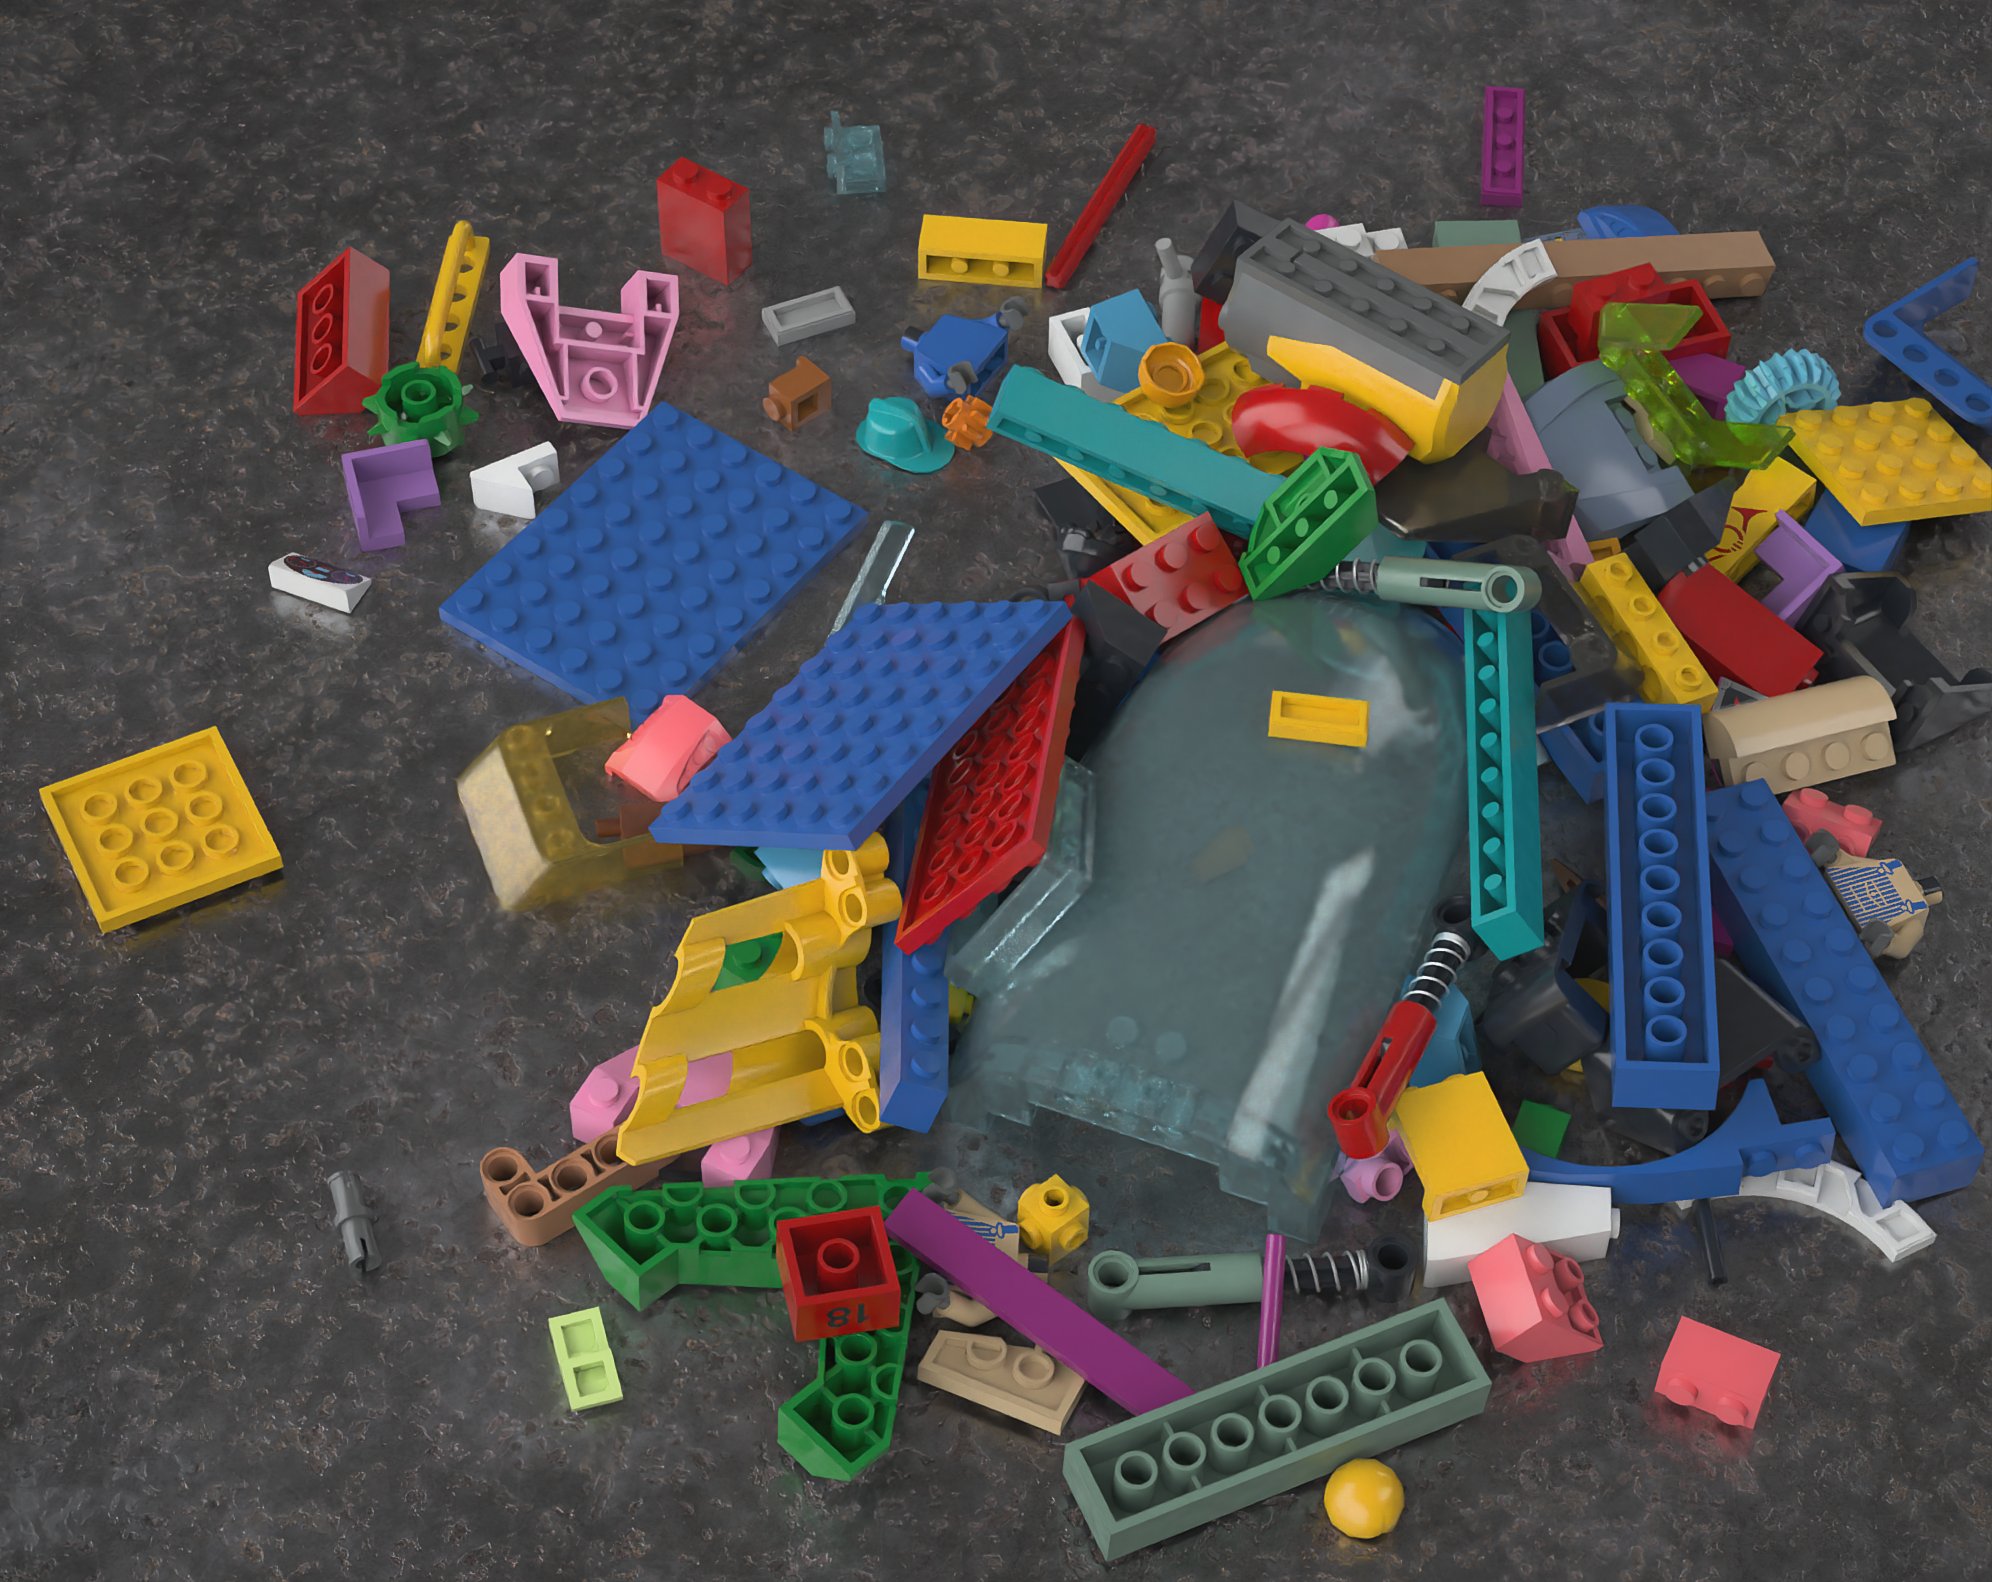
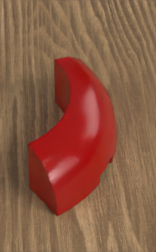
M1285 383L1264 385L1251 389L1237 398L1231 412L1232 431L1237 445L1246 458L1270 451H1288L1311 456L1320 446L1358 453L1372 486L1389 474L1405 458L1415 444L1398 426L1372 407L1366 412L1344 401V393L1311 384L1307 389L1286 388Z

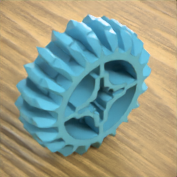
M1792 348L1783 356L1775 352L1770 360L1766 362L1760 360L1758 367L1753 370H1745L1746 377L1743 380L1734 382L1735 390L1726 396L1728 403L1724 407V411L1726 413V420L1729 423V429L1734 437H1737L1740 443L1744 444L1748 450L1757 447L1764 452L1770 447L1778 449L1788 445L1774 429L1779 418L1778 414L1786 415V413L1798 412L1800 410H1833L1838 406L1836 400L1841 395L1838 388L1839 382L1831 366L1818 353L1811 354L1807 349L1800 350L1797 353Z

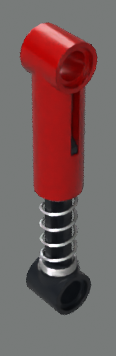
M1462 893L1447 896L1434 907L1432 917L1436 931L1432 937V949L1426 953L1424 964L1419 966L1417 978L1411 981L1409 992L1403 996L1402 1001L1393 1004L1349 1088L1335 1095L1328 1104L1327 1112L1341 1150L1347 1157L1367 1159L1377 1155L1387 1146L1390 1135L1386 1124L1437 1029V1021L1433 1013L1442 1009L1440 999L1450 994L1447 986L1456 982L1457 975L1455 971L1463 968L1464 962L1476 960L1485 955L1490 949L1472 928L1471 895Z

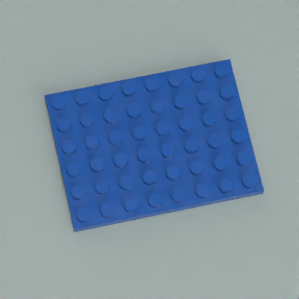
M662 401L440 605V619L635 732L662 705L663 699L667 695H684L691 700L869 524V512Z
M1038 599L1031 602H1009L1008 600H1002L996 603L966 601L963 603L942 604V602L936 601L929 604L901 602L892 605H877L876 603H868L859 607L853 613V619L841 631L831 635L826 642L827 645L814 658L806 661L800 667V673L788 685L774 693L773 700L765 709L751 717L745 724L746 728L733 741L719 749L716 759L706 769L696 773L690 779V785L676 799L663 806L661 809L662 814L648 829L656 843L856 851L1069 622L1073 616L1066 602H1044Z

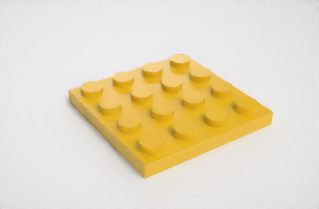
M1909 398L1908 400L1894 402H1873L1872 404L1857 406L1841 405L1836 406L1833 410L1826 411L1823 409L1800 410L1798 412L1786 413V415L1778 414L1779 418L1774 429L1861 526L1992 511V469L1924 398Z
M216 726L39 789L44 807L103 934L283 867L281 855Z

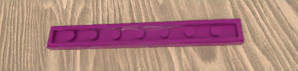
M914 1187L884 1221L888 1237L1133 1415H1142L1197 1393Z

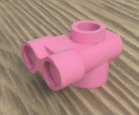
M1397 1128L1388 1130L1390 1135L1389 1142L1383 1151L1367 1159H1353L1350 1157L1347 1159L1344 1172L1340 1175V1178L1349 1195L1357 1202L1364 1203L1371 1197L1380 1201L1392 1199L1399 1192L1403 1177L1414 1167Z

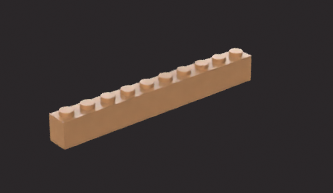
M1758 231L1542 242L1558 276L1551 282L1525 294L1516 302L1511 310L1570 306L1574 284L1649 262L1666 285L1697 278L1709 299L1762 296L1776 265ZM1526 243L1375 250L1372 261L1462 306L1473 286L1490 267L1507 253Z

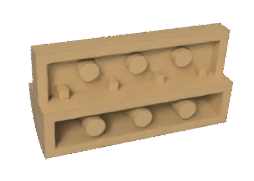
M1856 676L1701 714L1710 759L1720 760L1725 787L1764 778L1775 795L1896 764L1888 721L1897 719L1895 708L1884 687L1870 676Z

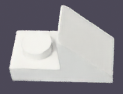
M549 441L470 472L473 500L477 508L535 519L533 493L560 482L557 452Z

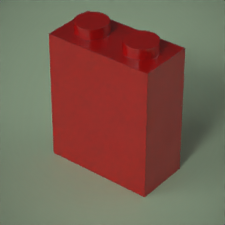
M681 156L656 179L662 254L729 286L753 263L749 189Z

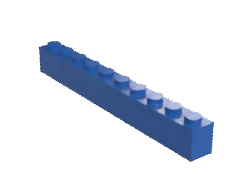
M933 768L885 819V842L889 852V863L884 871V878L891 879L899 888L902 905ZM898 918L895 921L883 924L879 1121L927 1134L948 1094L949 925L945 927L941 936L933 944H923L910 955H907L894 944L899 923Z

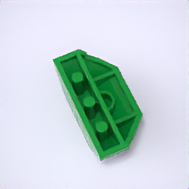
M1320 446L1263 502L1251 531L1248 550L1242 553L1238 563L1253 601L1261 602L1322 580L1379 525L1375 490L1358 453Z

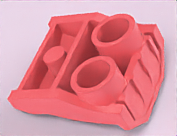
M667 695L664 697L662 705L638 727L627 742L613 752L605 764V772L611 776L618 775L654 802H670L676 799L690 785V779L696 773L706 769L716 759L719 749L733 741V739L716 717L684 695Z

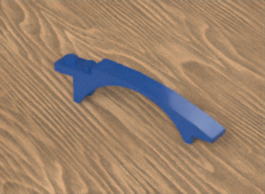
M1761 1078L1749 1080L1738 1106L1714 1133L1697 1145L1662 1160L1640 1165L1598 1167L1560 1161L1536 1153L1519 1144L1518 1146L1530 1170L1527 1182L1611 1188V1204H1654L1739 1195L1742 1177H1763L1772 1172L1796 1168L1812 1169L1821 1164L1830 1163L1836 1132L1830 1117L1781 1125L1765 1080Z

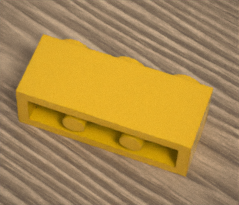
M924 214L918 246V279L1042 289L1047 255V224Z

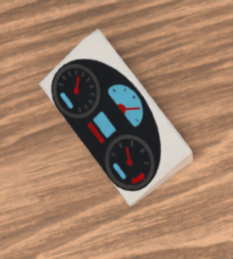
M294 552L273 561L268 567L272 587L347 613H351L371 585L370 578Z

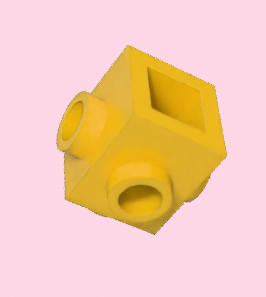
M1055 1174L1042 1184L1035 1183L1031 1185L1018 1200L1017 1225L1020 1227V1238L1036 1254L1049 1255V1266L1055 1264L1088 1239L1090 1205L1086 1196L1079 1188L1073 1185L1069 1186Z

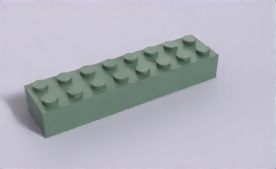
M1444 1297L1067 1443L1065 1445L1062 1473L1106 1562H1109L1334 1472L1339 1466L1355 1458L1367 1459L1482 1413L1492 1382Z

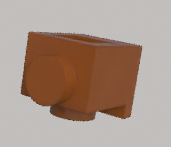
M802 355L797 358V367L779 375L774 381L769 383V396L763 400L765 411L770 418L780 421L793 432L832 408L831 378Z

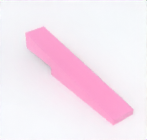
M1507 370L1506 382L1501 398L1492 417L1483 431H1480L1504 506L1517 509L1534 561L1554 587L1565 589L1583 575L1587 564L1593 563L1595 560Z

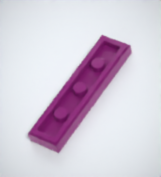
M1486 86L1481 181L1482 205L1522 207L1526 89Z

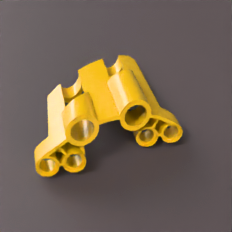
M874 831L856 851L824 850L820 878L692 919L674 955L678 959V970L673 986L665 1000L660 1005L652 1008L630 1076V1079L639 1078V1094L628 1119L619 1127L616 1156L632 1166H637L841 1107L855 1125L865 1133L895 1126L879 1121L881 1032L878 1030L877 1020L873 1011L867 1006L858 1004L856 966L863 962L868 954L871 944L872 927L895 921L900 917L902 910V897L899 888L891 879L884 878L883 872L888 867L889 852L884 838L878 832ZM783 931L782 942L774 960L758 980L710 992L722 968L726 945ZM732 1052V1074L726 1095L674 1109L685 1086L688 1063Z

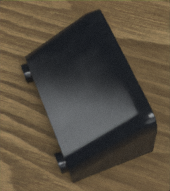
M1897 570L1829 574L1795 624L1794 630L1824 652L1813 666L1819 672L1817 678L1822 684L1864 675L1876 679L1884 687L1890 696L1897 715V719L1888 721L1895 753L1907 752L1918 748L1992 711L1991 668L1980 667L1972 669L1960 682L1906 627L1917 609V596L1911 584Z
M1714 956L1720 1061L1718 1090L1771 1053L1778 1068L1793 1074L1804 1071L1821 1059L1816 1037L1809 1027L1729 961ZM1609 1024L1604 1043L1580 1059L1599 1125L1672 1156L1695 1146L1702 1140L1708 1129V1110L1612 1107Z

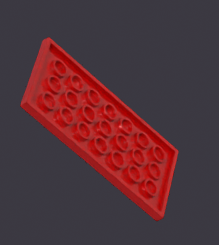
M1075 614L1072 615L1073 617L933 768L894 944L907 955H910L923 944H933L941 936L945 927L957 918L960 920L967 918L982 899L991 892L997 894L1004 890L1015 874L1027 865L1029 867L1037 865L1049 850V834L1055 818L1053 812L1056 796L1060 790L1061 768L1065 762L1064 751L1066 740L1070 734L1069 724L1071 713L1075 706L1076 685L1080 679L1081 658L1085 652L1086 629L1083 622Z

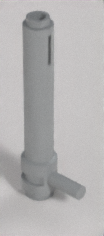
M1162 238L1155 245L1163 265L1160 272L1161 287L1159 291V305L1163 310L1162 332L1165 337H1170L1175 343L1188 346L1194 352L1196 311L1199 309L1201 295L1194 293L1191 265L1194 259L1185 255H1177L1172 241L1169 238Z

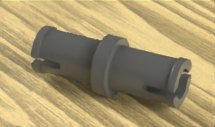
M347 1170L349 1182L345 1183L343 1171H339L330 1176L327 1181L337 1212L334 1218L336 1232L343 1235L350 1270L357 1273L362 1272L360 1260L364 1259L366 1271H371L382 1262L372 1229L375 1224L374 1213L370 1207L366 1206L359 1173L355 1170Z

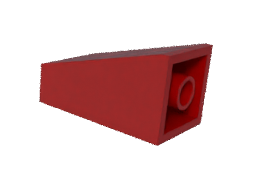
M1710 563L1689 577H1686L1683 572L1679 573L1671 579L1656 597L1716 687L1720 677H1724L1767 697H1773L1793 692L1795 689H1807L1819 674L1813 666L1824 652Z

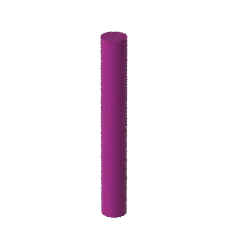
M1279 1234L1266 1235L1257 1369L1278 1362L1287 1244V1236Z

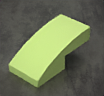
M599 1306L549 1318V1328L572 1412L623 1400L622 1390L612 1351L608 1345Z

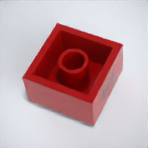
M879 1205L777 1221L776 1259L796 1342L899 1326L901 1289Z

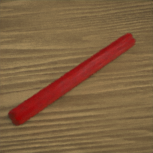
M1141 123L1135 128L1045 270L1046 278L1044 282L1048 287L1054 286L1056 289L1065 287L1155 143V134L1157 133L1155 127H1148L1146 124Z

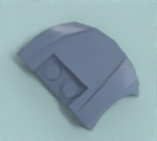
M1610 357L1574 367L1539 386L1521 399L1586 543L1618 537L1619 540L1695 495L1677 465L1661 470L1657 463L1658 459L1655 452L1650 446L1645 444L1637 431L1633 416L1620 403L1632 392Z

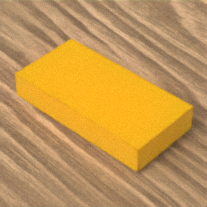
M1273 690L1268 736L1366 748L1370 701Z

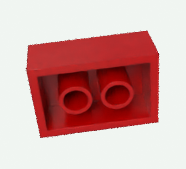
M1208 511L1082 581L1085 586L1090 579L1166 629L1168 632L1160 644L1250 593L1238 563Z

